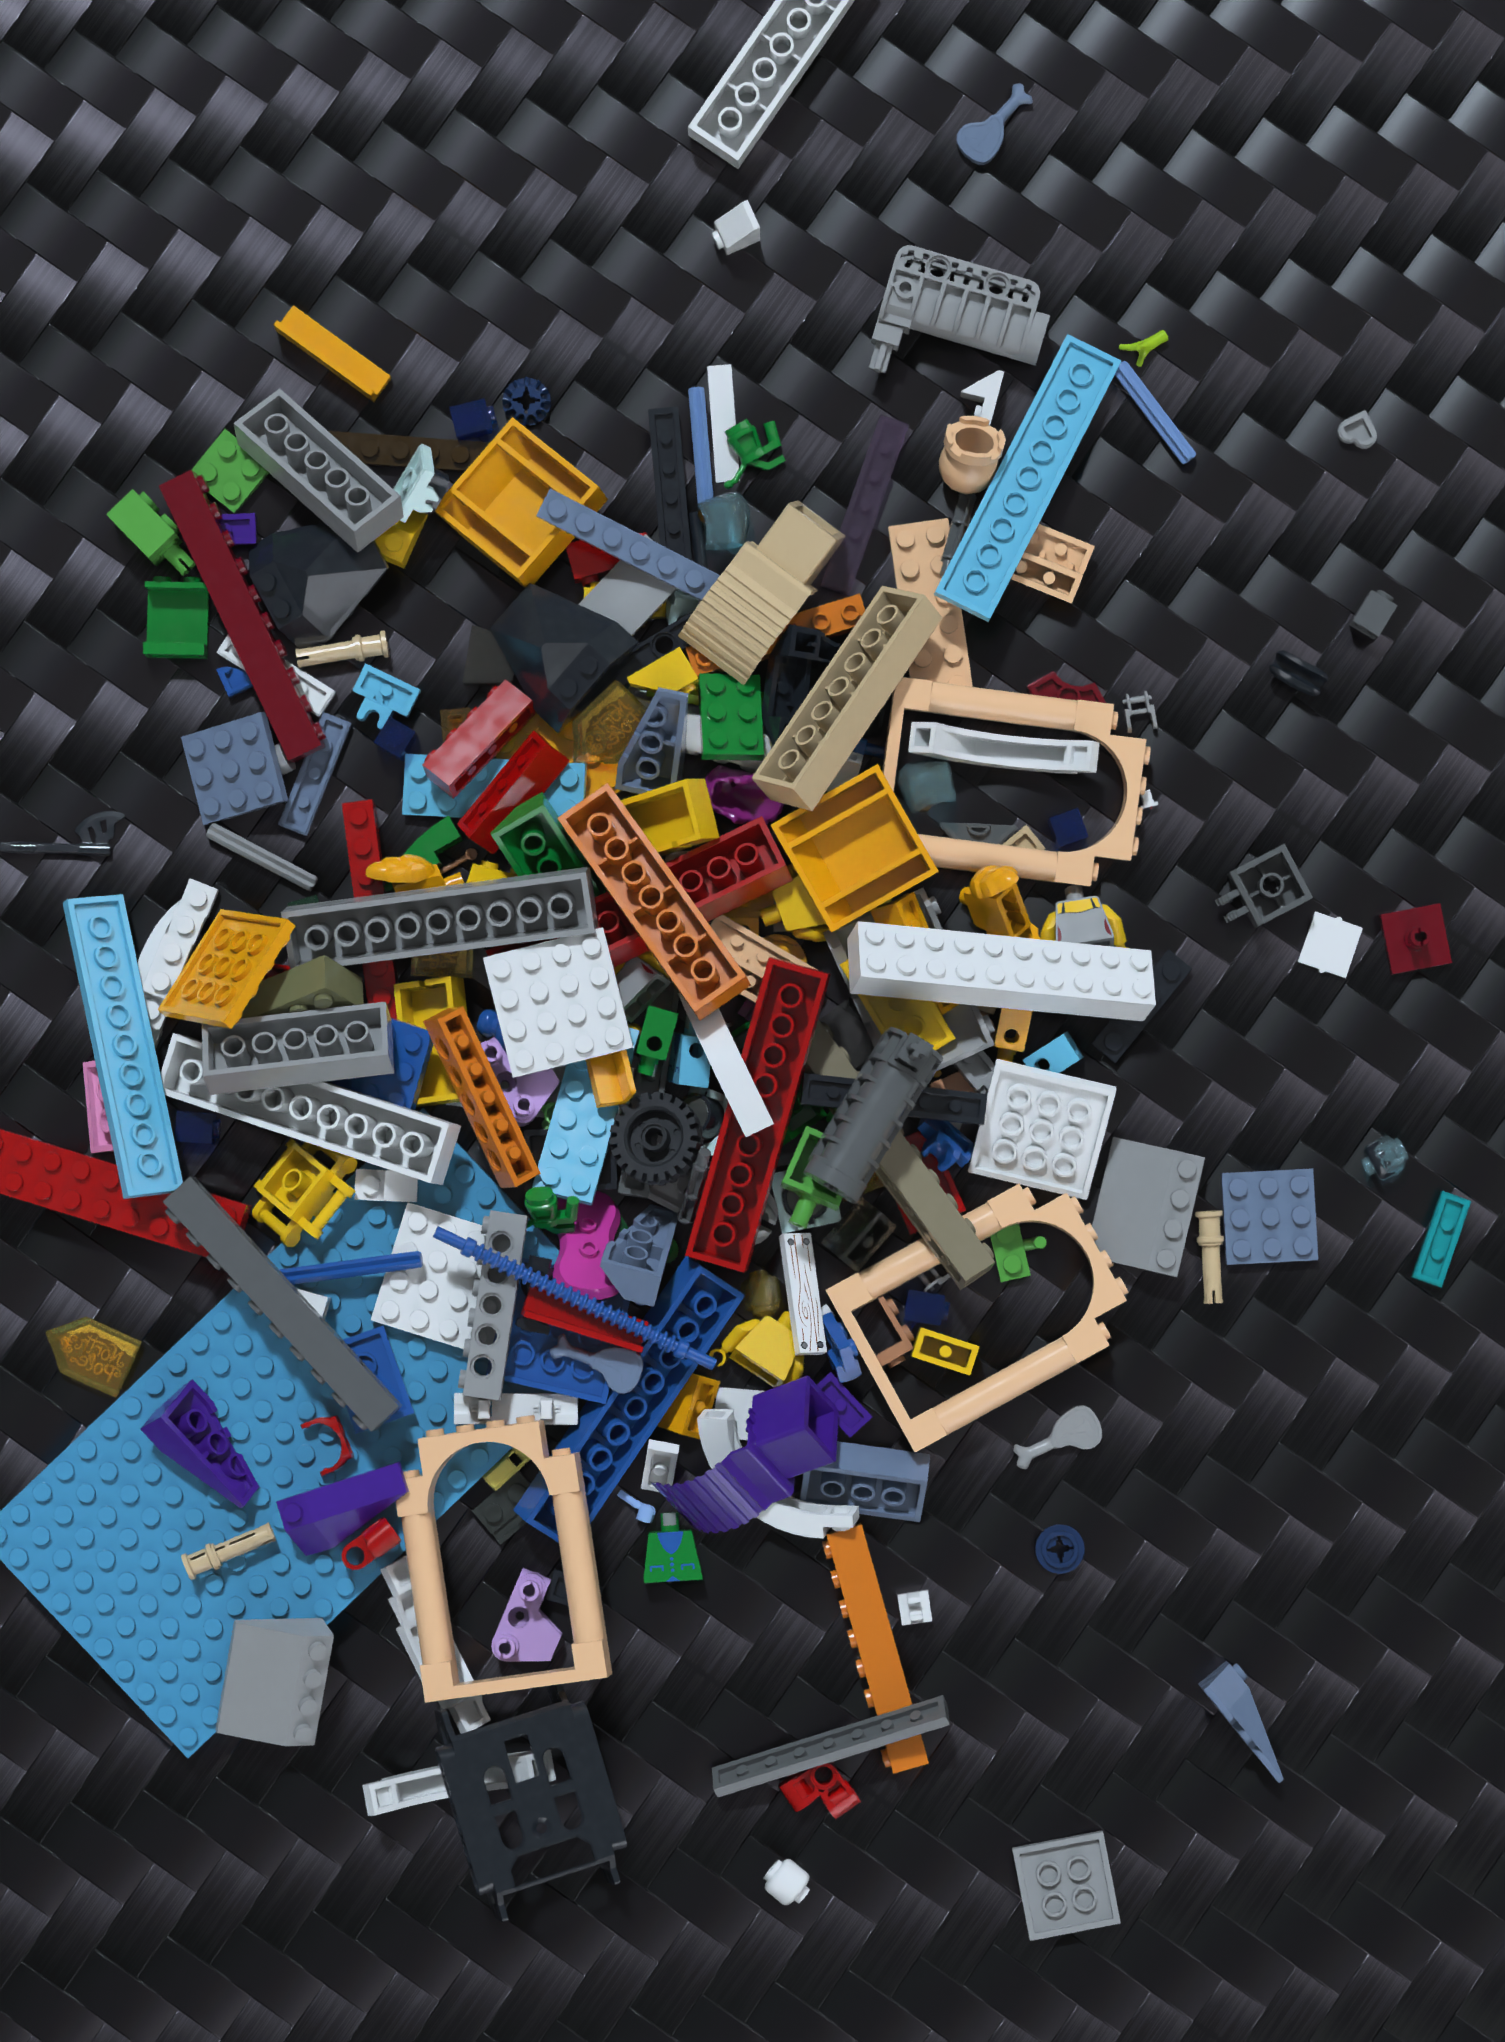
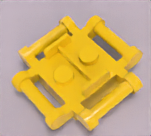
M290 1138L286 1143V1150L262 1180L258 1179L254 1184V1187L263 1196L253 1208L252 1216L258 1222L265 1223L280 1236L281 1242L287 1247H294L300 1241V1233L303 1229L318 1240L324 1233L322 1229L347 1197L351 1198L356 1192L355 1189L342 1179L346 1174H350L356 1169L357 1160L308 1142H304L301 1145L293 1138ZM317 1150L323 1151L336 1162L331 1169L313 1156ZM274 1206L291 1219L287 1226L272 1214ZM315 1216L316 1218L314 1219V1221L310 1222L312 1217Z

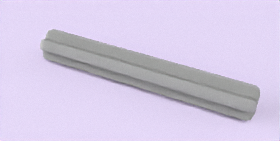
M212 823L207 830V838L307 891L314 889L318 880L315 875L216 823Z

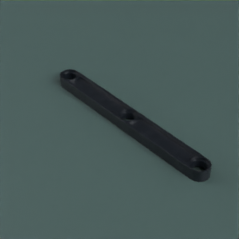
M694 611L636 645L620 665L613 664L576 706L579 711L574 717L599 703L617 685L621 688L629 684L627 677L666 655L658 652L656 649V643L660 638L668 637L673 641L671 651L678 647L684 651L686 647H690L691 645L678 635Z

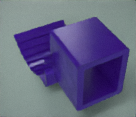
M808 1375L754 1395L752 1409H748L750 1416L746 1420L747 1445L730 1452L711 1471H706L701 1477H695L693 1481H685L684 1484L675 1483L673 1486L670 1484L663 1486L659 1482L656 1484L652 1483L694 1529L698 1531L703 1530L704 1533H709L710 1531L718 1533L719 1531L727 1532L731 1528H739V1525H745L753 1517L759 1516V1513L762 1510L765 1511L772 1503L790 1497L794 1492L795 1476L836 1462L839 1412L837 1407Z

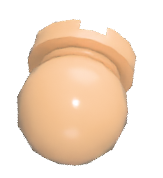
M962 416L959 418V422L947 425L943 441L944 448L939 458V471L943 481L952 490L967 495L981 492L989 487L999 468V459L1002 457L1006 439L1001 429L997 431L989 425L990 420L978 416Z

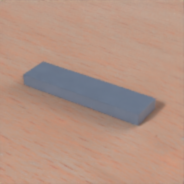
M325 712L322 713L319 722L327 737L323 739L326 747L304 758L278 823L279 826L305 836L309 834L352 725L348 721Z

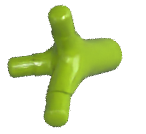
M1161 330L1142 341L1132 344H1120L1119 350L1138 351L1139 357L1136 365L1142 367L1148 353L1155 347L1168 341V335L1164 330Z

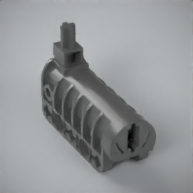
M889 1027L878 1040L808 1158L809 1163L803 1173L847 1201L857 1204L867 1188V1183L878 1169L883 1156L890 1149L891 1143L898 1131L902 1129L905 1119L915 1107L921 1092L925 1090L936 1073L938 1066L943 1061V1057L933 1049L934 1046L912 1032L907 1035L906 1032L900 1029Z

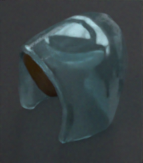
M730 492L698 503V518L705 528L706 550H726L744 545L750 526L751 510L747 500L741 493Z
M914 760L905 764L897 773V782L912 814H917L918 812L925 813L933 805L957 801L949 762Z

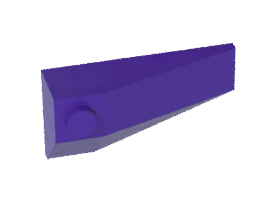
M191 1379L156 1409L140 1430L162 1453L236 1506L242 1508L257 1491L259 1485L242 1454L236 1453L229 1440L231 1434L228 1428L222 1427L214 1413L218 1411L214 1402Z
M397 1462L276 1501L285 1532L305 1556H309L338 1546L377 1514L408 1493L409 1489L401 1464Z

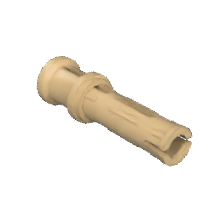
M385 630L373 636L361 637L360 635H355V637H352V641L295 649L296 658L309 656V658L297 660L298 668L352 658L363 662L368 657L383 655L385 658L390 657Z
M1222 1210L1195 1212V1217L1199 1218V1237H1197V1243L1199 1246H1202L1204 1304H1213L1212 1291H1214V1302L1223 1303L1220 1245L1224 1241V1236L1220 1232Z
M268 1522L217 1545L208 1543L204 1549L190 1555L184 1553L181 1555V1559L190 1580L196 1579L197 1574L212 1568L215 1570L220 1569V1566H223V1562L276 1541V1537Z

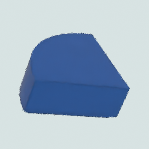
M228 666L216 669L229 698L253 688L247 672Z

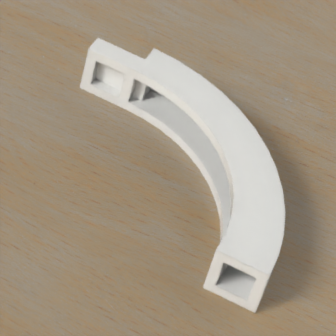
M912 722L908 752L981 766L1077 774L1078 772L1096 773L1100 743L1088 740H1056L1009 736L968 730L937 722Z
M678 993L694 1031L745 1137L774 1124L720 1009L718 1008L699 1021L685 999Z
M704 1409L697 1418L699 1436L711 1469H713L730 1452L742 1448L736 1430L734 1409ZM790 1496L772 1503L765 1511L762 1510L757 1518L791 1534L824 1539L830 1527L835 1531H846L853 1528L859 1519V1506L815 1504Z
M548 1749L544 1753L543 1762L550 1782L556 1780L551 1749ZM532 1751L508 1754L516 1783L538 1776ZM439 1766L398 1774L362 1785L368 1816H375L417 1804L448 1798ZM491 1767L485 1772L484 1782L487 1791L508 1788L505 1775L500 1768Z

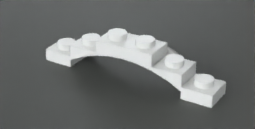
M191 878L188 881L182 899L166 912L153 929L137 962L155 1050L166 1017L158 1011V1008L185 967L219 892L218 889Z
M406 1555L380 1569L393 1595L388 1601L401 1625L396 1628V1631L421 1679L420 1665H422ZM454 1642L459 1682L474 1681ZM482 1695L438 1701L442 1709H449L461 1734L477 1729L491 1720L482 1703Z

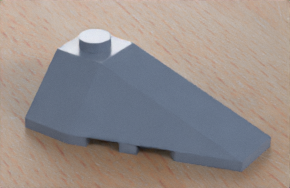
M658 687L618 762L615 789L641 794L683 779L689 693Z
M650 1204L634 1219L633 1224L628 1229L624 1228L619 1233V1237L615 1241L611 1240L606 1244L600 1267L623 1299L633 1301L638 1305L654 1307L678 1222V1213L668 1208Z
M1225 1661L1198 1685L1275 1780L1280 1783L1284 1778L1251 1691L1244 1682L1248 1676L1237 1663L1231 1666L1230 1663Z

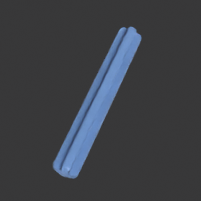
M1126 361L1121 362L1115 373L1116 378L1182 464L1191 461L1196 456L1194 449L1129 363Z
M703 387L689 388L688 395L697 500L700 507H709L714 504L705 391Z

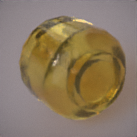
M758 1270L749 1273V1278L742 1282L740 1289L741 1293L745 1295L742 1302L747 1312L752 1313L753 1317L758 1318L776 1314V1309L783 1302L780 1281L776 1276L768 1275L766 1270Z

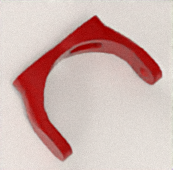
M337 1415L333 1417H318L300 1425L303 1429L309 1428L313 1424H325L332 1428L340 1438V1458L333 1467L324 1468L320 1472L321 1476L338 1470L349 1459L354 1458L352 1448L345 1437L343 1426Z

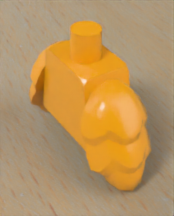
M404 854L400 857H386L381 861L374 862L367 867L365 874L367 877L375 880L391 882L395 892L464 883L460 872L443 878L437 864H432L425 858L412 854Z
M995 865L983 867L972 877L970 886L964 887L960 891V903L968 906L974 924L985 930L987 934L1041 939L1038 935V928L1030 922L1016 884L1019 880L1018 872L1013 867H999Z

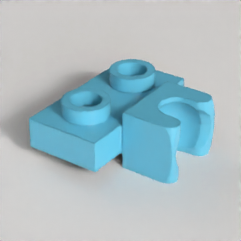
M365 663L352 690L354 693L365 697L356 718L363 722L370 713L377 712L380 716L377 727L384 732L394 712L404 717H409L421 690Z

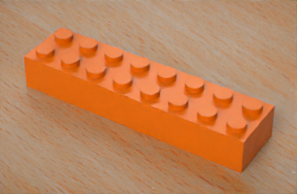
M608 783L557 818L564 831L699 1021L751 986L747 976Z

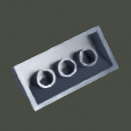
M837 1441L836 1462L803 1473L800 1500L823 1505L859 1506V1514L920 1522L928 1482L930 1454Z

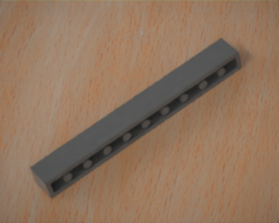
M190 1176L163 1201L168 1207L165 1213L176 1224L181 1222L189 1230L186 1233L189 1240L197 1247L202 1245L209 1252L206 1256L209 1262L217 1270L223 1268L230 1275L227 1279L229 1284L238 1293L243 1290L251 1299L248 1302L250 1307L259 1316L264 1313L271 1321L268 1325L270 1329L280 1339L285 1336L292 1344L289 1348L290 1351L301 1362L305 1359L313 1367L310 1371L311 1374L322 1385L325 1382L328 1383L334 1390L331 1394L341 1407L344 1408L347 1405L355 1413L352 1419L362 1430L365 1431L368 1428L371 1432L376 1431L403 1406L196 1177Z

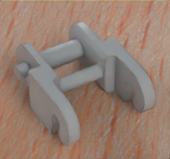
M1144 691L1143 696L1131 698L1128 694H1125L1123 704L1127 705V709H1124L1123 712L1127 733H1132L1130 717L1142 713L1150 714L1152 728L1157 729L1154 705L1149 704V700H1152V697L1148 695L1147 691ZM1145 702L1146 708L1132 710L1131 704Z
M932 1268L930 1271L936 1278L932 1283L924 1273L919 1275L918 1278L926 1286L923 1291L926 1292L930 1289L932 1292L935 1289L933 1287L934 1284L938 1283L941 1285L951 1276L947 1274L942 1277Z

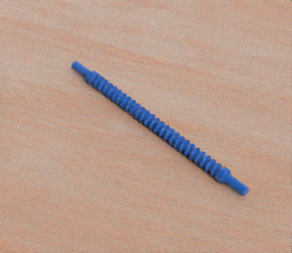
M437 1226L433 1234L434 1238L461 1250V1255L467 1258L473 1256L474 1261L480 1259L483 1265L489 1263L491 1269L497 1267L499 1268V1273H502V1271L507 1272V1277L514 1275L515 1281L520 1278L522 1279V1284L528 1282L531 1288L537 1286L539 1292L547 1291V1296L553 1294L555 1300L562 1298V1303L565 1304L568 1301L570 1302V1307L576 1305L579 1311L585 1309L587 1315L593 1313L594 1318L601 1317L603 1323L610 1321V1326L616 1324L618 1325V1330L625 1328L627 1334L633 1332L634 1337L641 1336L643 1342L649 1340L650 1345L658 1344V1349L665 1347V1352L669 1353L672 1351L674 1357L681 1360L685 1357L710 1370H713L717 1359L690 1347L688 1341L683 1339L677 1341L676 1336L669 1337L667 1331L662 1334L660 1333V1328L652 1329V1324L645 1326L643 1320L637 1322V1318L635 1316L629 1318L627 1312L623 1315L620 1313V1309L612 1310V1305L604 1306V1301L597 1303V1298L589 1299L587 1293L583 1296L580 1294V1290L574 1292L572 1286L566 1288L564 1287V1282L556 1283V1278L549 1280V1275L541 1276L539 1270L535 1273L532 1267L526 1269L524 1263L518 1265L516 1264V1259L508 1260V1255L501 1257V1252L498 1251L495 1254L492 1252L493 1249L491 1247L487 1250L484 1248V1244L479 1246L477 1241L470 1237L464 1239Z

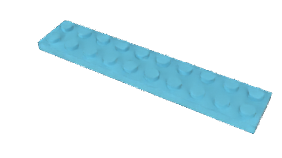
M1069 334L1066 335L934 593L935 596L987 622L990 621L1121 360Z
M123 894L67 899L63 902V908L123 1199L173 1193L183 1183Z

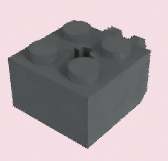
M1283 844L1229 872L1227 876L1234 890L1216 899L1215 902L1217 906H1223L1238 896L1243 907L1227 913L1224 917L1226 923L1247 913L1254 928H1257L1311 900L1313 896L1286 845ZM1264 879H1267L1269 883L1273 881L1276 883L1277 887L1273 889L1275 894H1271L1263 889V885H1265Z

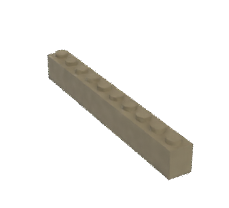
M818 1019L803 1074L809 1073L856 1079L860 1071H856L850 1063L851 1058L848 1052L842 1046L838 1047L833 1040V1033L825 1022L821 1023ZM829 1108L834 1115L837 1109ZM902 1128L898 1131L891 1143L890 1149L886 1151L875 1173L961 1290L991 1270L995 1263L993 1259L994 1254L991 1248L986 1243H981L975 1235L976 1229L968 1218L964 1219L959 1213L957 1202L953 1196L943 1191L939 1185L940 1180L937 1174L932 1169H927L921 1161L922 1155L914 1144L910 1145L903 1136L904 1131Z

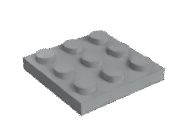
M1102 1830L1012 1848L1030 1941L1121 1924Z

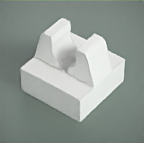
M928 1590L897 1594L902 1626L932 1621Z

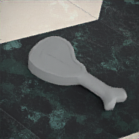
M1080 1405L1071 1408L1056 1421L1048 1438L1030 1447L1014 1445L1013 1451L1018 1456L1017 1466L1021 1469H1027L1031 1460L1052 1449L1068 1445L1080 1449L1094 1448L1102 1439L1101 1424L1089 1407Z

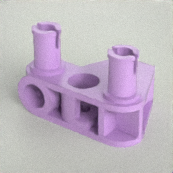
M493 1037L488 1041L482 1042L481 1046L499 1085L503 1081L509 1084L507 1089H501L518 1126L524 1127L529 1125L558 1086L559 1079L552 1069L513 1078L508 1056L498 1040Z
M525 1568L522 1569L492 1640V1652L496 1658L506 1662L551 1661L562 1635L557 1626L540 1609L551 1579L542 1576L538 1572ZM518 1611L524 1613V1618L521 1620L516 1618Z

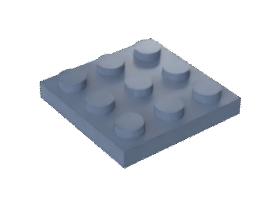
M259 712L181 737L203 825H211L212 823L288 801L266 712Z
M1313 1169L1220 1173L1226 1265L1318 1260Z

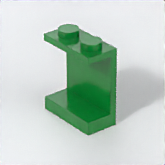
M155 576L153 581H145V588L148 590L147 642H143V654L147 658L208 659L209 592L205 583L202 582V578L184 577L183 582H171V577Z

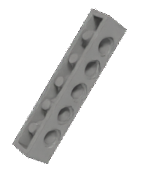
M490 1210V1215L484 1216L481 1234L486 1235L484 1248L488 1250L491 1247L493 1249L492 1252L496 1254L498 1251L494 1248L493 1241L496 1236L504 1234L509 1237L511 1244L509 1249L502 1252L500 1256L505 1257L508 1255V1260L516 1259V1264L520 1265L522 1263L529 1216ZM479 1259L477 1265H482L480 1278H474L472 1295L477 1296L476 1309L470 1308L467 1326L473 1327L471 1339H465L463 1357L468 1358L467 1369H461L458 1388H463L464 1396L500 1401L502 1398L519 1279L515 1281L514 1275H510L509 1277L506 1276L501 1283H494L489 1278L490 1264L483 1265L482 1260ZM489 1296H496L501 1301V1309L496 1314L488 1313L485 1310L484 1302ZM486 1326L492 1327L497 1334L495 1342L490 1345L484 1344L479 1336L482 1328ZM481 1357L489 1359L492 1363V1370L488 1375H480L475 1369V1363Z

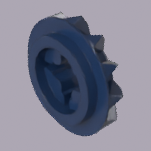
M525 377L514 380L505 388L502 404L504 412L509 419L513 417L523 426H532L541 422L547 416L551 406V398L548 389L539 380ZM525 389H528L531 399L540 401L531 403L527 414H525L523 404L514 401L524 397Z
M1062 1524L1045 1528L1037 1538L1035 1548L1039 1563L1046 1570L1057 1574L1068 1573L1074 1570L1081 1563L1085 1551L1084 1542L1080 1534L1072 1527ZM1057 1536H1060L1063 1545L1073 1546V1549L1063 1552L1062 1562H1060L1057 1553L1047 1551V1549L1056 1546Z

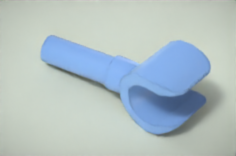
M623 1490L619 1491L618 1497L632 1507L639 1509L636 1519L645 1523L653 1522L656 1514L653 1506L634 1499Z

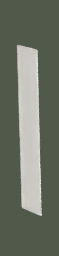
M731 364L707 366L716 483L732 480L739 469L738 455L727 443L728 438L724 433L736 425Z

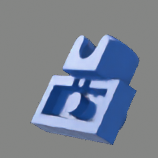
M920 1118L917 1129L927 1139L923 1144L921 1154L923 1157H927L929 1153L933 1154L938 1160L937 1167L939 1171L947 1170L955 1162L962 1168L970 1161L974 1143L947 1121Z
M832 1312L822 1315L824 1333L831 1347L827 1351V1356L831 1369H835L839 1383L859 1377L862 1372L856 1357L858 1351L853 1339H848V1333L843 1322L837 1323Z

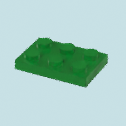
M699 673L698 693L702 760L763 761L764 741L760 675H750L745 685H743L729 674Z

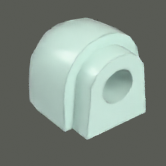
M677 589L666 602V620L668 625L694 611L698 606L699 600Z

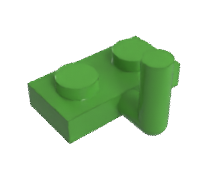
M1019 1224L1004 1228L990 1236L1000 1282L1031 1276L1025 1251L1044 1248L1047 1243L1046 1239L1042 1236L1022 1239Z

